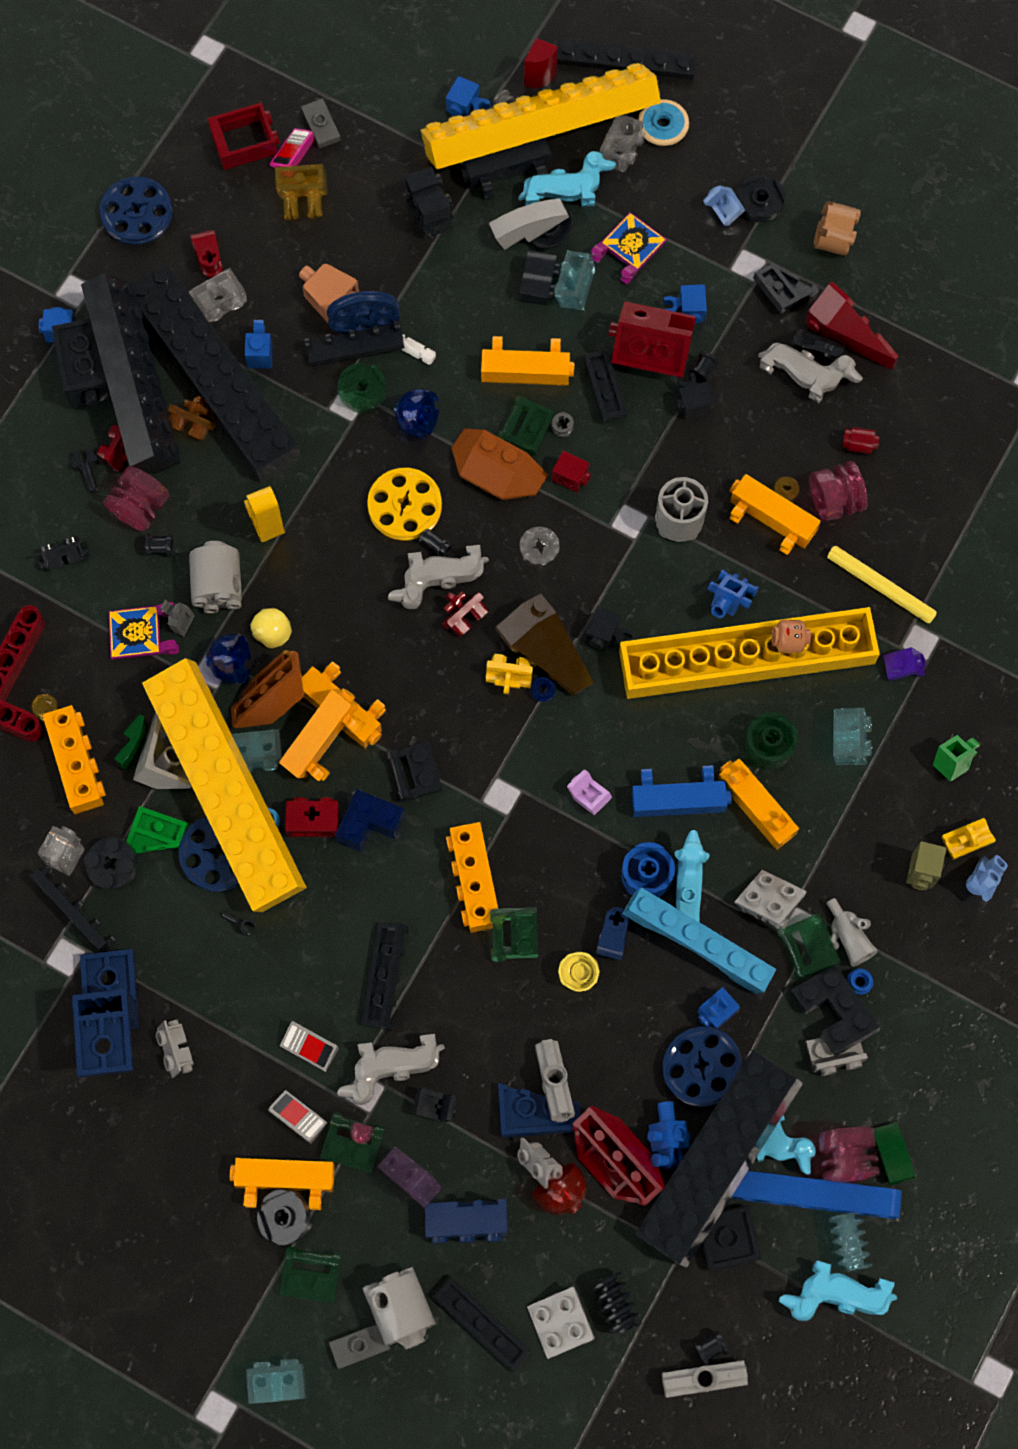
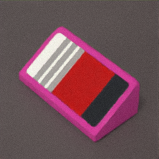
M294 128L271 161L270 166L290 176L314 142L313 132Z

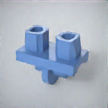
M998 855L990 860L986 856L979 859L973 874L966 881V887L969 892L974 895H982V899L985 902L990 900L1001 881L1003 872L1008 866L1007 863Z

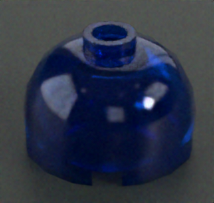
M413 389L406 392L395 404L394 414L396 415L398 426L404 433L416 438L425 439V434L433 432L439 415V409L435 408V401L439 402L437 394L426 389Z
M239 633L222 635L217 638L206 654L207 667L210 668L215 678L223 683L244 684L250 674V669L245 670L246 659L251 660L249 644L246 637L240 636L241 634Z

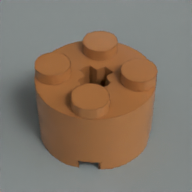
M827 201L821 213L825 215H823L817 225L814 245L816 246L814 248L839 255H847L850 245L853 246L857 232L853 231L854 224H857L859 221L861 210Z

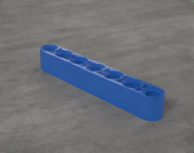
M747 1171L730 1199L900 1219L902 1191Z

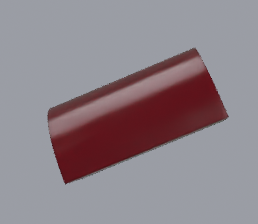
M536 38L525 59V87L540 88L546 86L554 79L557 73L558 46Z

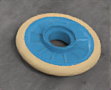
M661 100V104L641 110L638 117V128L647 141L660 146H668L679 142L686 135L689 128V118L686 111L679 104L670 100ZM664 118L670 124L666 127H661L657 121Z

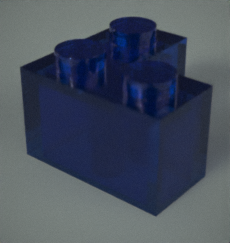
M356 789L337 830V842L361 852L371 829L395 839L405 818L404 808Z

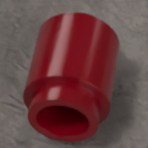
M845 428L842 448H847L850 452L872 454V450L878 449L879 436L875 435V430Z

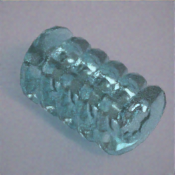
M857 1213L833 1216L828 1219L829 1223L837 1224L836 1227L831 1229V1233L840 1236L833 1240V1244L842 1246V1248L835 1251V1255L844 1257V1259L837 1262L838 1267L846 1268L843 1272L856 1271L873 1266L872 1263L864 1261V1258L871 1254L861 1249L868 1244V1241L859 1239L860 1236L866 1233V1230L857 1228L858 1225L864 1222V1219L855 1218Z

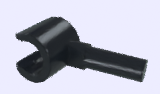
M226 911L222 913V917L238 926L241 933L245 936L251 935L243 929L245 924L249 923L256 927L255 922L251 919L243 921Z

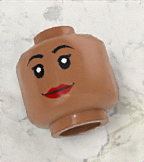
M781 620L777 626L773 627L772 644L781 653H801L805 645L810 644L811 631L806 629L804 622L801 620Z

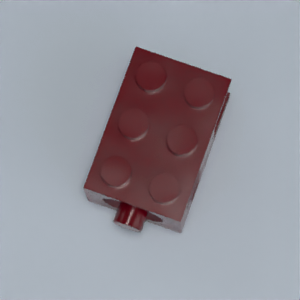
M625 301L619 322H611L608 336L616 338L611 363L683 378L696 316Z

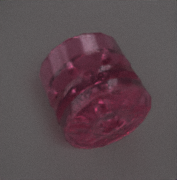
M853 461L845 462L843 466L841 464L835 465L834 475L829 468L810 473L809 485L816 511L823 522L841 518L843 509L848 515L854 514L855 511L861 512L867 509L868 498L865 483L859 468Z
M127 466L117 480L121 488L113 487L110 490L111 495H107L103 503L112 514L125 524L140 531H146L151 525L149 521H153L156 518L152 509L160 511L169 499L170 494L159 481L138 468Z
M842 1128L817 1134L819 1152L832 1154L831 1159L821 1162V1167L834 1168L832 1171L822 1173L823 1180L838 1183H854L880 1175L879 1167H866V1164L877 1162L878 1157L865 1155L864 1150L876 1146L874 1128Z

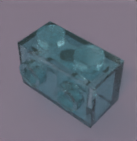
M567 251L554 291L561 307L584 310L596 268L589 253Z
M865 708L834 709L833 757L836 765L867 764V756L872 755L871 740H867V732L872 731L871 716H867Z
M279 729L232 734L250 772L256 768L275 770L278 766H282L279 763L283 757Z
M297 1359L282 1360L281 1366L270 1367V1362L253 1363V1369H246L249 1404L306 1399L304 1364H297Z

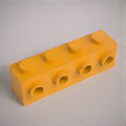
M70 705L42 714L70 809L74 814H78L104 805L102 797L106 796L102 781L97 782L95 773H98L99 770L95 758L90 759L88 753L92 746L88 735L83 736L81 727L85 726L81 712L76 713L73 706Z
M480 822L450 828V836L446 837L448 851H454L456 861H451L454 877L459 876L461 884L456 886L458 900L464 901L466 910L461 911L464 926H469L470 933L501 927Z

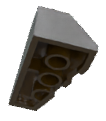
M542 594L522 603L496 626L495 630L515 653L519 651L530 659L529 663L534 667L538 665L549 673L550 679L573 696L593 685L594 682L561 620Z

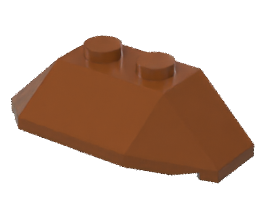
M464 428L451 448L459 476L501 500L536 496L548 477V474L528 453L486 430Z
M284 650L251 680L242 692L239 701L235 702L231 707L232 727L243 728L273 724L295 703L302 699L304 690L297 652Z

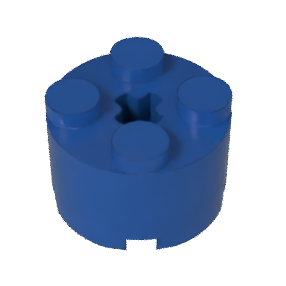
M646 842L635 846L625 856L621 870L622 883L627 893L633 896L634 892L642 887L658 898L663 896L670 888L674 877V860L665 848L659 844ZM646 867L650 868L651 875L645 874L644 870Z

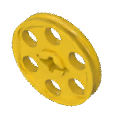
M397 468L384 473L374 482L368 495V511L372 523L382 534L392 539L413 540L419 538L426 529L432 530L441 514L442 500L438 486L431 477L417 469ZM395 477H403L406 480L405 485L402 487L394 486L392 481ZM420 483H426L430 489L422 494L416 491V486ZM377 493H386L388 495L387 501L384 503L376 502L374 497ZM408 493L409 505H406L402 513L400 503L404 502ZM426 505H431L435 508V513L426 516L422 513V508ZM388 514L394 518L393 523L387 526L381 524L380 518ZM408 521H414L418 527L415 531L408 532L404 529V524Z

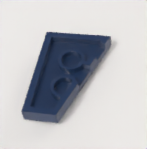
M498 1083L502 1137L575 1132L573 1123L581 1116L580 1103L572 1101L574 1117L563 1122L552 1121L546 1096L534 1094L525 1089L510 1088L505 1084Z

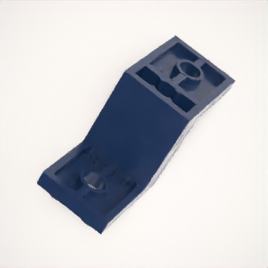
M127 949L80 955L82 994L72 995L77 1076L80 1078L134 1071L131 1029L140 1028L134 950ZM107 972H113L116 975L115 982L111 985H104L102 983V977ZM103 1039L109 1040L111 1042L110 1050L105 1054L98 1053V1042Z

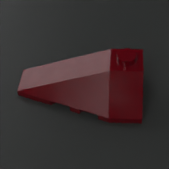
M831 282L808 311L806 319L808 327L814 333L846 345V349L892 370L896 366L899 357L881 334L871 331L867 317L865 315L860 317L852 308L855 304L852 299L836 284Z

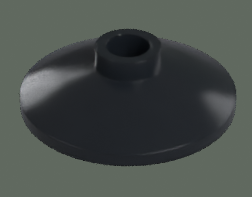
M568 209L566 211L569 218L532 240L537 247L542 249L554 248L562 244L570 236L574 227V218Z

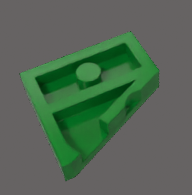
M139 806L127 842L133 846L136 853L179 848L189 823Z

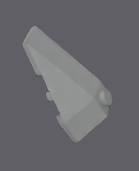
M155 712L133 780L155 789L190 788L192 785Z

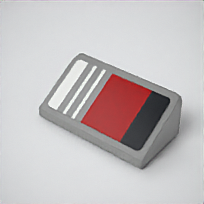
M294 1021L290 1023L280 1044V1047L325 1072L339 1050L337 1045Z
M286 1090L268 1109L271 1114L310 1144H312L327 1124L324 1119Z

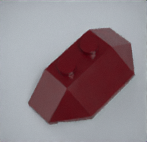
M590 1106L573 1123L578 1159L614 1199L647 1205L665 1188L659 1167H653L651 1164L652 1154L620 1118Z

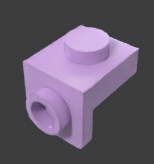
M586 770L575 776L567 786L573 799L593 815L612 799L610 792L596 783Z

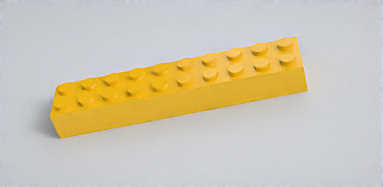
M636 63L627 66V69L622 71H608L605 73V76L598 78L595 76L587 77L578 84H563L560 89L554 91L551 89L542 90L537 96H522L513 103H498L489 110H474L471 112V115L465 117L454 116L449 118L448 122L441 124L433 122L420 130L428 159L436 169H440L661 104L656 75L643 64Z
M870 607L620 642L619 654L627 699L873 665L880 654ZM781 620H801L804 622L806 629H810V644L805 645L801 653H781L776 646H773L772 630Z
M185 658L144 681L142 684L252 911L264 912L306 889L307 887L197 663Z

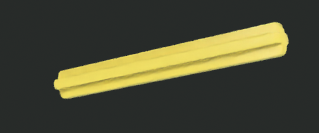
M834 546L828 553L827 557L926 623H931L935 618L937 612L839 547Z

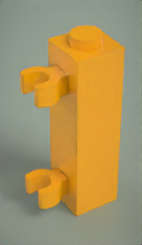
M493 336L492 350L482 349V382L568 385L569 376L574 377V362H570V353L560 352L561 339H551L550 352L502 350L503 337Z
M747 474L744 475L741 481L737 479L730 489L732 493L730 502L735 507L729 519L738 524L746 512L786 537L779 551L786 555L790 553L795 543L805 549L819 528L821 522L819 519Z
M333 661L322 674L312 666L302 677L303 697L317 709L332 689H339L332 681L340 675L341 671L339 670L340 667ZM377 699L367 712L359 706L353 715L361 719L366 725L360 732H353L346 724L342 730L364 749L369 744L374 745L382 735L380 733L382 731L381 723L377 719L386 711L385 705Z
M344 688L342 690L332 689L279 763L297 778H307L311 774L316 780L320 781L322 779L324 781L330 772L319 765L318 761L346 724L353 732H360L366 725L361 719L353 715L359 707V704L354 701L355 696Z
M740 758L734 763L728 761L719 769L721 773L717 781H725L726 789L731 790V797L776 850L797 834L798 826Z
M236 1158V1164L231 1165L230 1181H234L236 1188H245V1207H257V1189H287L310 1191V1210H321L322 1192H333L335 1165L333 1162Z

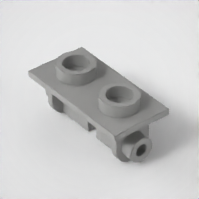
M178 1020L170 1021L168 1025L166 1021H163L157 1028L156 1038L159 1046L163 1047L165 1053V1068L167 1071H170L171 1077L175 1078L181 1069L182 1073L191 1072L194 1063L189 1047L181 1049L178 1047V1045L187 1042L182 1024H179Z
M524 1137L521 1138L520 1149L518 1150L519 1162L524 1165L545 1189L548 1188V1180L559 1179L563 1175L562 1166L553 1158H550V1154L539 1142L528 1143Z

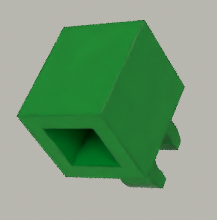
M956 735L938 747L933 766L951 782L969 770L973 757L977 755L975 749L980 746V743L974 738L969 739L965 743Z

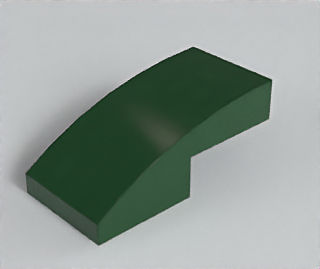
M141 714L124 732L129 742L114 758L118 766L125 771L128 770L137 757L146 736L148 724Z
M897 1122L872 1129L871 1135L881 1157L880 1163L889 1185L914 1179V1169Z

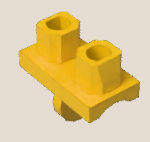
M494 654L492 660L487 662L486 682L495 683L497 686H504V694H509L510 687L519 689L520 687L531 688L533 667L530 666V659L519 657L516 660V664L506 663L507 657L504 655Z
M985 818L942 835L943 842L952 860L996 841L988 828Z

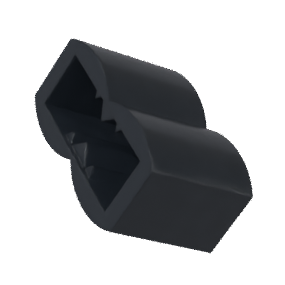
M528 250L520 288V301L548 305L549 298L554 299L556 285L552 283L554 277L559 276L561 264L557 263V255Z

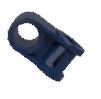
M614 907L607 912L603 930L600 933L596 955L622 960L629 918L622 914L624 909ZM615 917H620L618 926L613 925L612 920Z

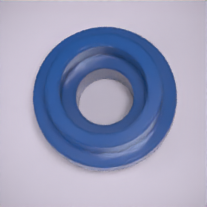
M855 969L847 977V982L857 995H864L873 987V977L865 969ZM861 978L864 981V986H857L855 979Z

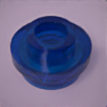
M539 677L531 685L532 696L540 702L551 700L556 693L555 683L548 677ZM546 687L548 691L540 693L539 688Z

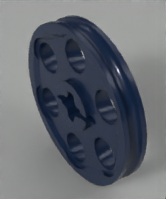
M129 177L116 182L105 192L100 204V215L106 231L114 239L126 244L139 245L157 239L166 231L172 219V205L168 193L156 181L145 177ZM129 187L133 189V193L129 196L121 194L124 188ZM149 189L157 191V194L152 198L144 196L145 192ZM110 205L119 206L118 211L115 213H108L106 210ZM137 207L140 212L136 214L133 208ZM158 208L166 210V213L161 217L153 214ZM124 223L128 225V228L124 232H118L115 230L116 226ZM149 225L152 229L149 233L142 234L139 232L140 227Z
M362 291L351 293L336 299L328 306V324L331 329L342 334L349 333L350 329L359 331L373 328L375 324H378V326L394 324V321L400 318L399 302L394 296L384 292Z
M207 816L195 821L182 837L179 846L181 867L189 880L204 890L223 892L234 889L240 884L236 876L230 871L231 866L226 855H220L219 859H215L214 854L210 853L216 851L221 845ZM201 830L206 833V839L202 843L192 841V835L195 831ZM192 855H197L201 858V863L196 868H190L186 863L187 859ZM211 871H216L220 874V880L216 884L206 882V876Z
M695 1027L681 1033L669 1045L663 1059V1075L669 1089L682 1102L696 1107H708L719 1103L743 1065V1059L739 1048L729 1035L712 1027ZM716 1036L719 1038L718 1045L712 1049L705 1046L707 1038ZM684 1042L693 1043V1049L688 1054L680 1053V1046ZM726 1055H734L736 1058L734 1065L731 1067L722 1066V1059ZM701 1057L709 1065L705 1067L704 1075L698 1068L701 1066ZM676 1066H682L684 1068L683 1075L678 1079L672 1078L670 1075L671 1070ZM718 1079L726 1081V1088L721 1092L713 1090V1083ZM691 1085L700 1086L701 1090L697 1097L691 1098L687 1096V1090Z

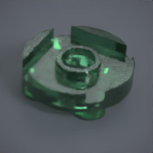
M356 363L350 365L341 373L337 388L339 398L353 412L361 413L372 410L385 399L386 381L384 375L377 367ZM357 384H367L366 391H357Z

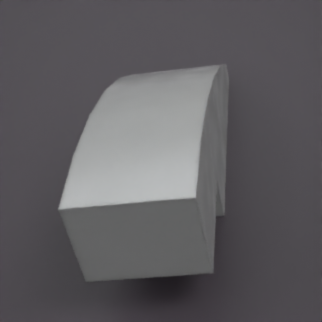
M559 198L518 208L502 215L489 224L496 240L505 250L524 237L528 242L532 241L569 218V215Z

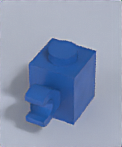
M458 76L446 97V111L453 116L465 117L470 115L472 110H478L481 107L489 109L490 101L479 98V85Z
M681 285L679 298L672 296L664 297V305L669 304L673 306V308L665 310L680 311V313L696 316L695 324L705 322L707 312L705 285Z
M254 320V333H246L245 338L247 367L272 368L273 345L270 333H265L264 320Z
M722 987L699 1007L697 1011L699 1014L698 1020L704 1027L718 1029L738 1012L740 1006Z

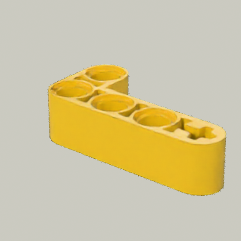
M268 486L246 495L247 500L244 501V504L261 542L263 543L284 534L285 531L279 506L271 487Z

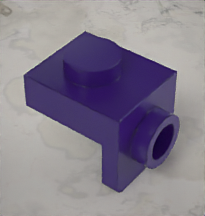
M912 647L883 655L887 677L891 681L914 674L919 677L925 675L926 661L924 655Z

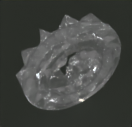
M533 527L523 534L520 540V551L524 559H527L533 565H544L549 561H553L559 552V540L552 530L546 527ZM537 538H539L542 545H546L543 547L542 554H540L537 548H532L536 546Z

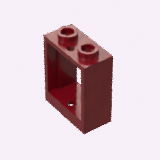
M262 102L207 118L224 170L277 154L276 145L280 144L276 130L271 131L272 118L269 110L264 111ZM257 122L261 123L267 141L229 152L223 132Z

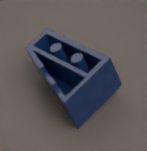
M498 1199V1202L477 1200L470 1203L425 1204L426 1239H431L432 1244L448 1243V1238H459V1243H474L475 1238L486 1237V1242H502V1237H507L506 1199Z

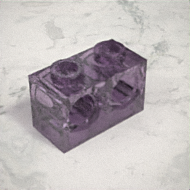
M396 1146L377 1166L393 1183L423 1208L442 1189L440 1184L427 1171Z

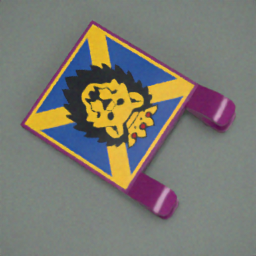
M630 212L601 243L593 247L590 258L598 263L605 253L609 251L628 265L622 270L620 281L627 285L636 273L666 243L667 239Z
M162 604L108 611L110 655L112 660L179 653V645L175 640L160 641L159 616L169 617L160 610Z

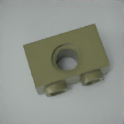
M921 841L912 853L906 883L912 884V887L918 890L932 889L941 877L946 847Z

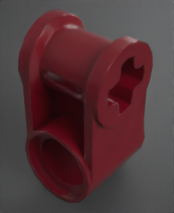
M214 229L190 235L203 275L207 278L218 277L222 273L223 267Z

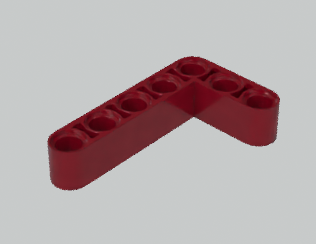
M31 605L21 608L0 646V682H2L0 686V729L23 740L34 742L43 735V726L38 718L30 712L5 702L45 626V620L35 606ZM37 617L36 621L32 624L26 623L28 618ZM19 638H25L23 644L19 646L14 645ZM14 660L10 667H3L5 661ZM5 714H13L9 721H2V717ZM30 723L35 724L33 730L29 732L24 731L26 725Z

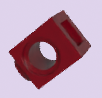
M563 451L552 470V481L578 493L581 486L586 487L590 480V463Z

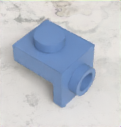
M714 187L703 200L705 205L713 207L723 225L729 226L745 211L733 190L728 187Z

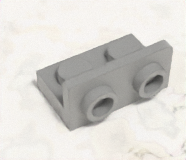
M822 1038L805 1042L813 1073L820 1072L821 1076L836 1073V1068L846 1066L847 1070L862 1067V1062L867 1060V1054L863 1052L861 1042L836 1057Z

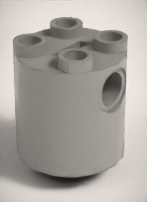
M687 477L674 478L661 488L655 520L659 534L662 537L676 542L694 540L702 530L708 506V496L704 487L696 480Z
M208 541L204 543V546L192 550L189 554L192 605L203 608L204 613L208 614L219 612V608H241L242 593L239 551L221 541Z
M413 1267L400 1273L390 1274L384 1277L382 1282H375L363 1288L385 1346L398 1342L407 1350L425 1342L426 1330L436 1323Z

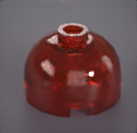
M573 1162L562 1166L563 1175L559 1179L548 1180V1188L545 1189L539 1184L533 1192V1198L538 1205L552 1215H563L567 1212L572 1215L583 1206L581 1201L586 1194V1179Z

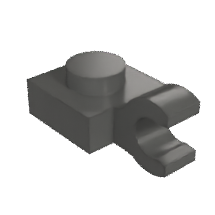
M164 600L160 610L169 616L167 624L175 634L184 637L195 615L185 604L178 603L173 606L167 600Z

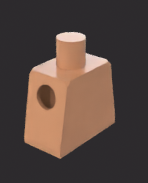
M323 264L316 272L309 266H305L299 274V277L306 282L303 285L305 298L327 322V308L333 301L342 296L359 292L356 279L328 264Z

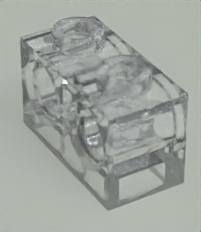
M626 115L615 117L599 151L604 159L616 162L614 169L625 173L628 165H633L637 154L635 149L637 145H642L646 135L645 132H642L644 122Z

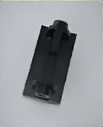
M75 536L64 540L65 545L57 548L54 543L40 547L41 553L36 554V557L42 555L43 560L39 561L41 569L50 571L64 566L62 556L65 555L69 564L85 560L87 556H90L87 546L82 547L81 542L86 540H79V537Z

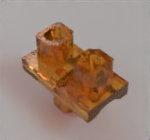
M198 396L193 402L188 399L184 401V406L190 408L189 412L170 404L167 410L171 412L169 420L174 429L182 432L186 421L190 420L193 422V425L188 435L200 440L204 439L209 429L214 430L216 424L198 416L199 413L207 415L209 410L202 406L203 399Z

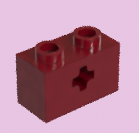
M302 797L293 798V801H286L285 831L287 837H339L340 807L338 801H334L333 798L329 797L319 798L318 801H308L307 798ZM311 813H316L317 815L314 821L309 820Z

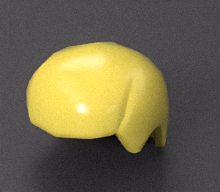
M275 608L262 609L254 616L250 624L254 638L267 648L282 646L289 640L292 632L288 618L283 612Z
M575 952L568 954L561 961L558 973L564 986L573 991L582 992L591 989L597 983L600 970L597 961L591 955L585 952Z

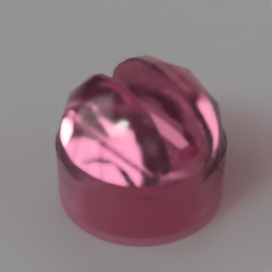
M353 1123L351 1137L355 1142L364 1144L370 1140L374 1128Z

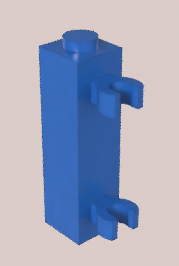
M713 765L703 766V782L653 785L652 769H641L642 786H633L632 788L633 817L725 812L727 804H731V790L726 789L725 781H714Z

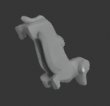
M781 343L772 344L767 351H763L758 355V357L762 358L760 360V368L772 374L774 371L773 366L784 369L800 386L810 389L809 398L819 404L823 393L834 390L842 378L855 383H860L863 380L862 376L855 370V361L846 355L837 358L831 365L822 366L813 360L814 356L808 351L802 350L799 352Z
M480 545L466 546L467 553L470 555L460 559L433 556L423 560L421 552L408 553L409 568L405 572V588L390 592L388 600L401 602L407 609H417L422 602L425 588L441 585L444 589H450L455 587L457 583L473 581L482 575L484 563L488 562L489 559L481 557Z
M435 1034L420 1036L422 1046L415 1049L388 1046L374 1051L372 1043L358 1044L359 1054L362 1057L355 1065L356 1082L342 1086L338 1090L337 1096L352 1098L355 1104L365 1105L372 1100L374 1087L379 1079L394 1077L396 1081H403L409 1079L410 1074L429 1071L438 1065L439 1052L445 1049V1047L441 1044L436 1046Z

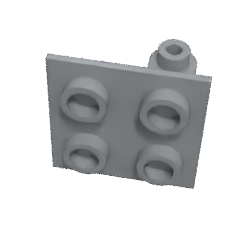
M761 870L736 899L735 904L743 912H748L757 919L762 917L761 920L763 922L769 920L768 923L774 925L777 929H785L789 921L786 917L805 896L807 891Z
M575 1287L527 1306L547 1359L595 1339Z

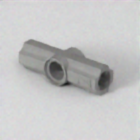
M552 1039L543 1040L535 1045V1050L542 1076V1089L546 1094L551 1120L557 1122L567 1121L575 1115L567 1083V1071L563 1066L558 1041ZM557 1078L560 1082L552 1083L549 1079Z
M744 1360L662 1373L666 1398L748 1385ZM701 1371L709 1372L712 1377V1382L708 1387H702L698 1383L697 1377Z

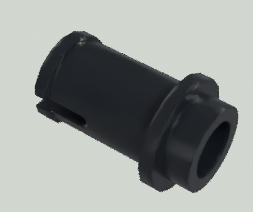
M426 529L419 538V542L435 551L436 556L446 557L452 548L448 539L443 540L430 529Z

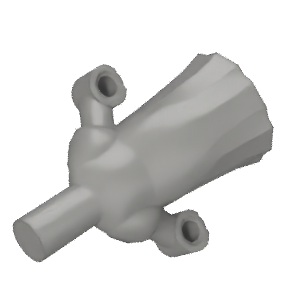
M835 898L828 901L826 904L835 918L831 925V938L826 944L827 950H837L839 948L837 941L840 937L851 966H857L873 957L878 950L872 945L862 930L871 926L870 920L861 919L852 912L843 911Z

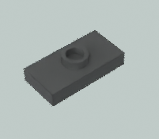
M323 99L301 106L302 113L311 132L314 134V139L319 149L341 141L338 130Z
M377 1324L329 1342L338 1369L390 1350L389 1346H385Z

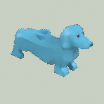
M590 152L586 155L583 169L579 173H565V170L556 169L551 174L536 175L526 179L524 190L518 199L520 201L525 199L526 206L537 203L539 199L545 197L552 199L560 198V200L567 202L581 199L582 207L594 206V192L599 186V172L613 170L616 162L604 159L600 152Z
M692 830L686 838L683 849L675 851V856L678 859L676 909L699 922L703 863L708 860L710 855L703 850L697 831Z
M779 1121L759 1152L757 1159L760 1162L764 1160L765 1156H769L777 1161L795 1158L801 1172L810 1175V1160L815 1156V1146L808 1138H790L786 1136Z
M816 1261L812 1269L815 1274L804 1282L801 1295H783L778 1301L790 1308L793 1318L799 1321H807L813 1317L818 1305L822 1302L838 1305V1310L847 1314H854V1311H859L867 1314L883 1315L888 1311L891 1301L897 1300V1295L892 1294L894 1282L879 1279L878 1283H875L874 1288H867L846 1275L840 1273L830 1274V1264Z

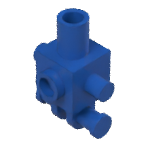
M723 569L718 577V581H721V583L717 584L711 581L708 587L709 591L715 593L711 604L713 606L711 608L712 614L717 618H723L726 613L734 616L740 606L749 609L752 600L746 598L745 595L747 593L754 598L759 590V586L748 583L749 580L746 578L741 581L738 579V574L731 575Z
M661 1102L657 1104L659 1123L649 1125L647 1135L648 1140L651 1142V1151L659 1152V1154L652 1155L651 1164L653 1167L662 1166L664 1169H677L686 1155H683L682 1150L689 1148L690 1134L687 1131L686 1121H675L673 1102Z

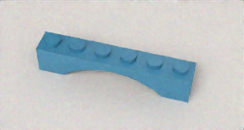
M642 887L634 892L622 913L643 927L668 937L695 952L719 968L734 982L756 995L766 990L776 971L771 965Z

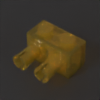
M323 164L275 167L276 191L280 198H284V219L291 220V211L293 219L299 218L298 198L303 196L307 197V217L315 218V215H317V218L323 217L321 196L327 195L326 170Z

